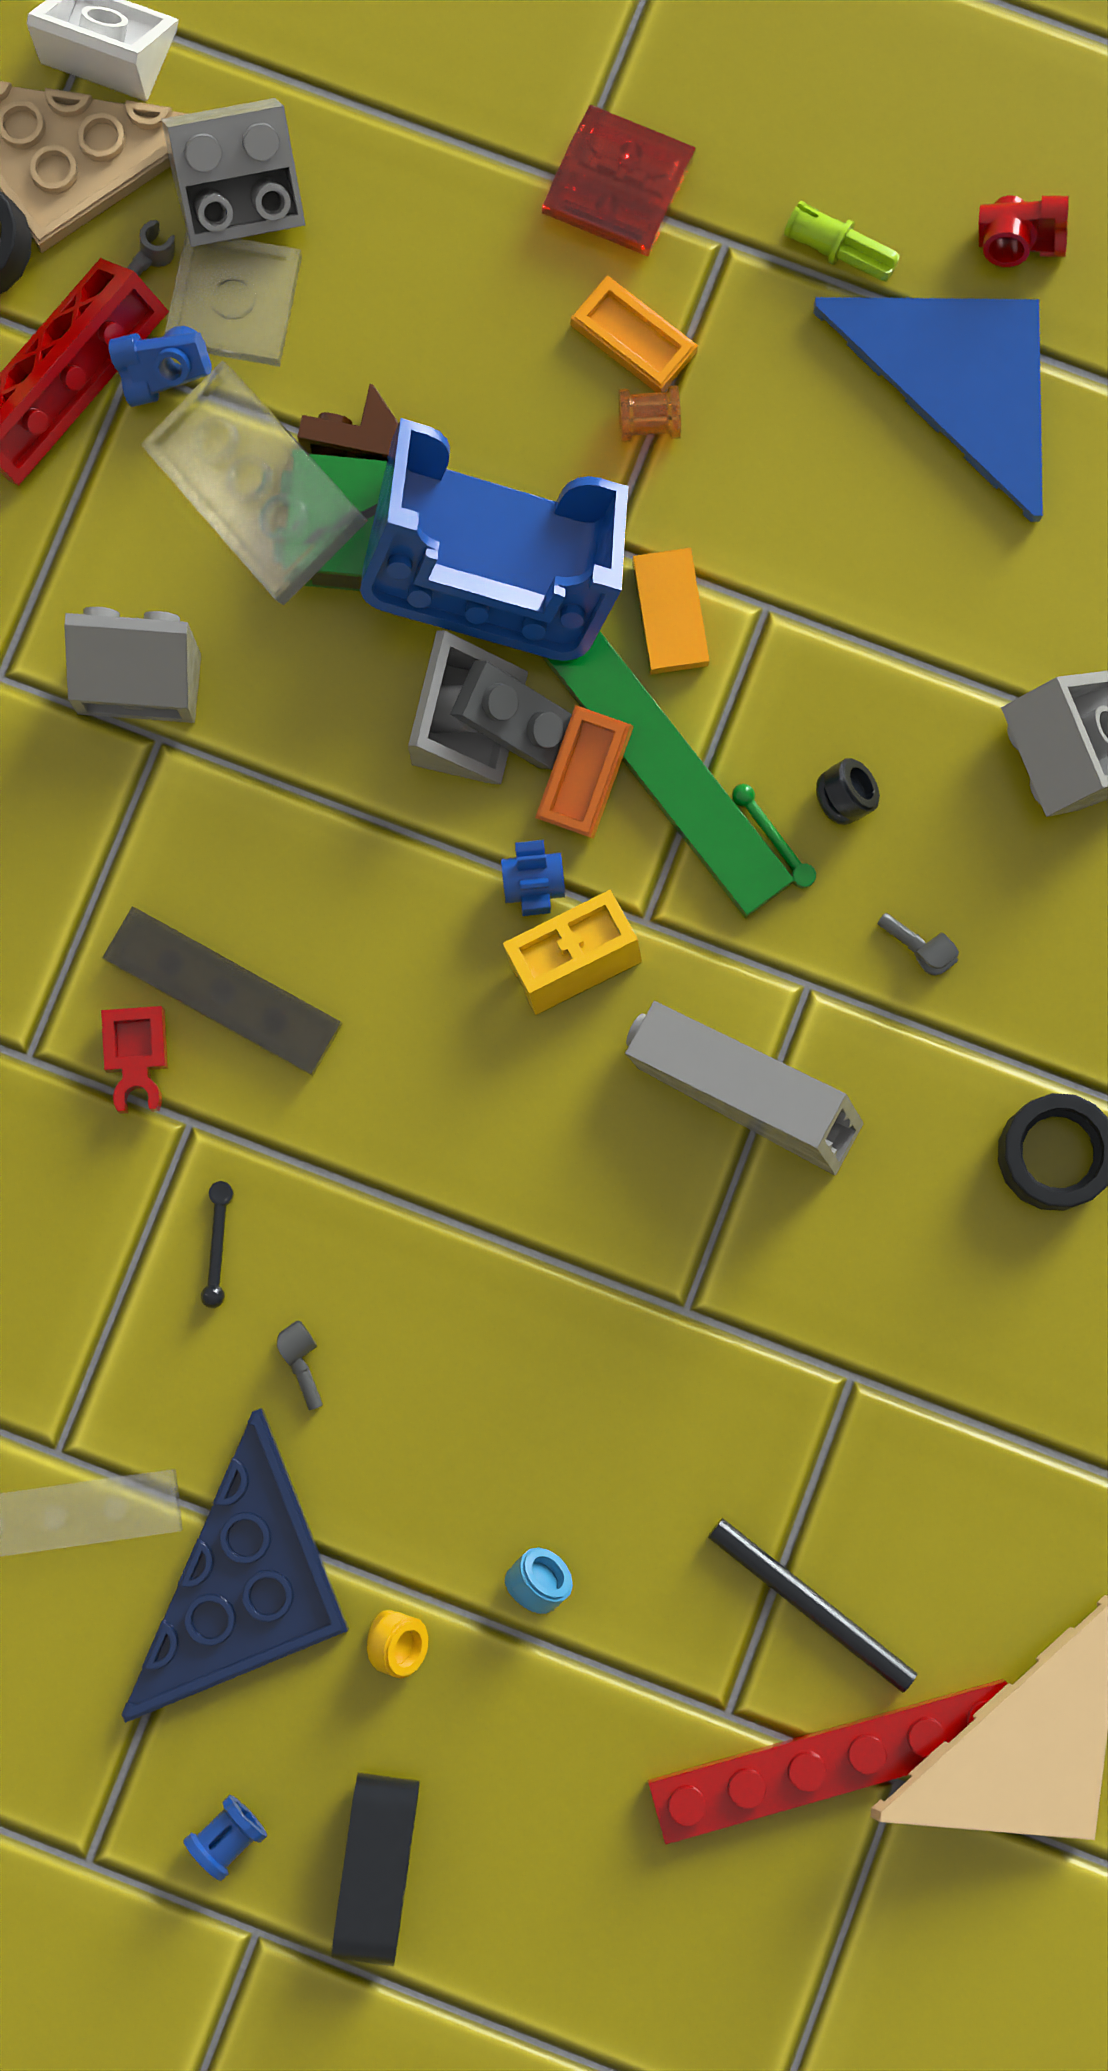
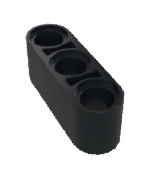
M366 1773L357 1774L331 1958L394 1967L420 1781Z

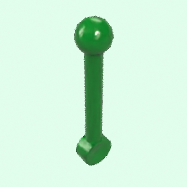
M748 784L737 785L732 791L734 803L748 810L793 870L791 875L794 878L793 883L799 888L810 887L816 879L814 867L800 862L755 802L753 788Z

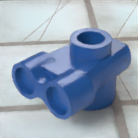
M187 326L173 327L163 337L142 340L139 334L134 333L110 339L109 341L110 357L114 367L121 376L123 393L131 407L156 402L159 400V392L208 376L212 372V364L201 333ZM171 358L178 360L180 364L174 362Z

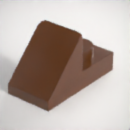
M370 384L360 426L353 425L349 418L335 413H320L318 418L302 415L297 439L301 453L387 461L398 421L374 385Z

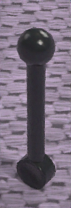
M223 1181L214 1183L209 1189V1197L214 1203L208 1285L201 1292V1301L208 1308L219 1307L225 1298L224 1291L220 1287L226 1205L230 1204L233 1200L234 1192L231 1186Z

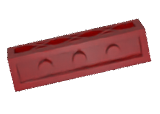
M100 258L0 372V473L10 482L18 486L23 482L118 372L112 363L109 353L110 339L137 333L144 340L169 313V310L134 271Z

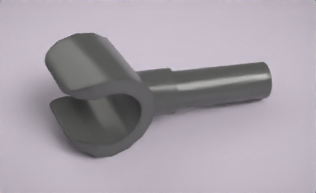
M157 220L145 223L140 231V251L132 259L133 261L127 269L134 271L140 276L150 266L162 267L169 264L174 258L175 235L169 237L163 245H152L151 243L160 232V224Z
M885 913L878 921L880 927L914 952L918 963L929 975H940L957 963L959 951L944 933H939L926 943L918 934H915L888 913Z
M295 1321L279 1333L277 1348L285 1361L291 1366L293 1374L296 1375L308 1410H313L322 1406L323 1403L310 1369L302 1357L318 1346L302 1322Z

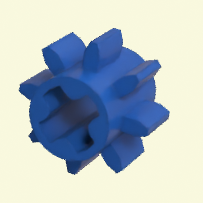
M544 840L516 842V857L501 859L505 904L521 902L522 916L551 913L550 899L565 897L561 853L545 854Z

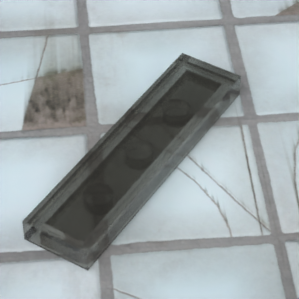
M133 906L102 957L106 962L311 1076L316 1072L342 1026L341 1021Z

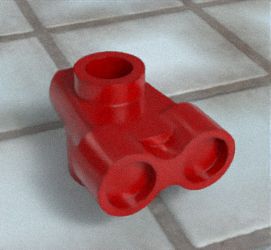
M1008 195L997 199L994 204H980L978 247H983L985 258L990 263L999 267H1014L1023 263L1028 258L1030 251L1040 252V257H1066L1069 196L1042 195L1041 201L1025 202L1020 197Z

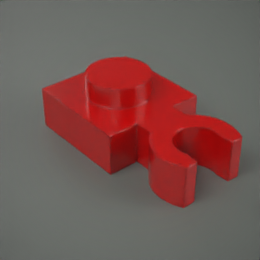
M162 1006L101 1010L104 1070L107 1073L122 1072V1080L116 1085L113 1093V1102L116 1110L120 1114H127L129 1094L135 1089H144L148 1093L149 1110L152 1112L160 1111L162 1094L157 1084L151 1080L150 1070L168 1069L165 1009Z

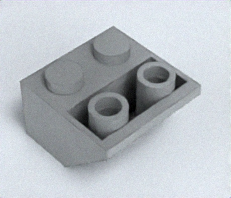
M276 98L161 119L173 180L191 247L306 225L284 105Z
M86 607L83 609V614L65 613L64 628L68 700L77 714L195 723L201 652L188 622L180 621V617L176 614L163 611L145 612L143 619L120 617L118 611L105 607Z

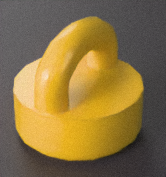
M384 1610L372 1621L368 1632L367 1654L369 1661L377 1671L399 1679L409 1677L420 1667L425 1659L428 1650L426 1626L420 1619L400 1612Z

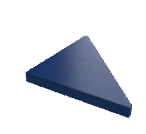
M815 297L814 314L821 321L825 320L847 341V346L879 377L883 375L906 398L905 402L937 433L941 431L965 454L964 459L996 489L1000 488L1024 511L1023 515L1030 522H1039L1043 516L1039 299Z

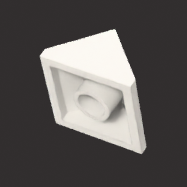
M46 0L28 13L27 27L41 64L147 102L177 31L179 19L126 0Z

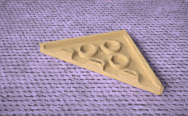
M0 81V191L9 197L25 214L32 234V240L41 253H43L169 168L171 165L161 119L185 115L186 113L173 112L171 107L126 101L125 104L96 100L92 99L91 95L56 89L45 88V91L13 87L11 82Z
M1104 1595L1097 1602L1098 1607L1077 1627H1069L1035 1658L1037 1663L1013 1685L1007 1684L982 1706L973 1715L975 1720L949 1743L944 1741L909 1773L911 1778L886 1801L879 1800L871 1808L870 1817L879 1822L1095 1840L1108 1736V1595Z

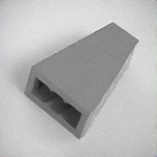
M653 1001L647 1014H640L630 1027L626 1039V1044L629 1047L625 1054L639 1070L836 1176L864 1124L846 1093L656 1001Z

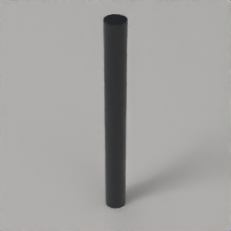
M722 1518L708 1535L711 1541L899 1691L904 1693L917 1677V1672L725 1519Z

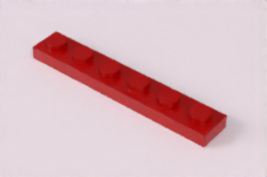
M1000 1679L649 1779L648 1784L665 1845L908 1776L915 1767L944 1741L949 1743L975 1720L973 1715L1006 1686L1007 1681Z

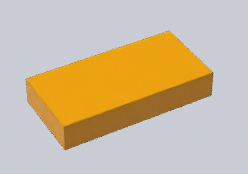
M608 275L571 317V327L660 396L697 353V344Z
M691 548L633 556L632 564L650 675L707 667L710 660Z

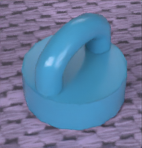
M539 1547L526 1551L507 1571L504 1579L507 1590L515 1601L529 1611L539 1614H546L557 1608L571 1594L573 1587L572 1575L563 1560L550 1550Z

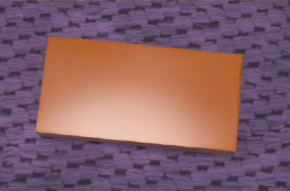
M575 705L535 818L594 839L634 726Z

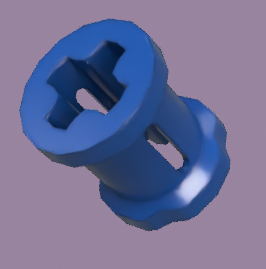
M229 1795L222 1802L224 1809L198 1835L191 1832L183 1840L194 1859L212 1877L219 1881H222L229 1874L227 1866L253 1841L261 1843L268 1835L254 1814L233 1795Z

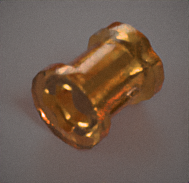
M677 385L668 386L666 392L631 394L628 388L619 389L621 442H631L633 435L668 433L671 439H680L681 410Z

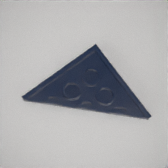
M263 1408L253 1411L248 1420V1425L236 1453L229 1464L201 1534L194 1545L166 1615L159 1626L131 1696L124 1707L122 1716L125 1723L349 1630Z

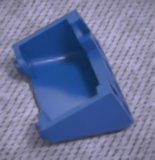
M400 418L391 441L363 565L360 588L363 599L370 606L384 612L546 658L566 661L585 655L591 648L622 590L628 486L598 477H580L568 482L562 489L557 501H553L446 469L449 463L451 447L448 439L440 431Z

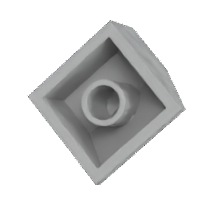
M1108 671L1055 677L1001 707L1008 723L1007 732L1009 739L1020 752L1030 776L1031 792L1036 801L1042 806L1046 817L1078 811L1108 799Z

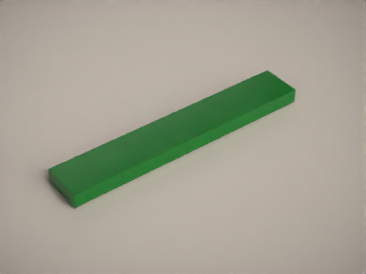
M600 631L591 648L585 655L577 659L561 661L541 656L580 707L634 726L622 761L745 919L793 883L794 878Z

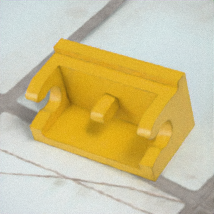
M611 889L503 943L513 973L516 978H519L535 1015L642 962L638 938Z

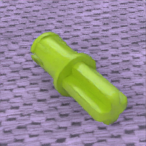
M802 200L794 208L785 227L784 236L828 256V263L835 265L838 260H841L881 281H887L892 276L899 261V254L896 251L854 231V221L849 219L844 223L820 212Z

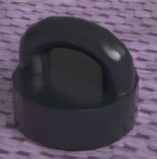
M845 758L830 767L818 777L816 782V795L819 804L828 818L837 824H850L873 812L878 807L880 795L875 778L864 764L853 758Z

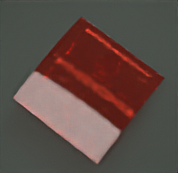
M590 104L558 168L544 201L542 213L640 254L649 256L669 217L672 202L692 165L696 147Z

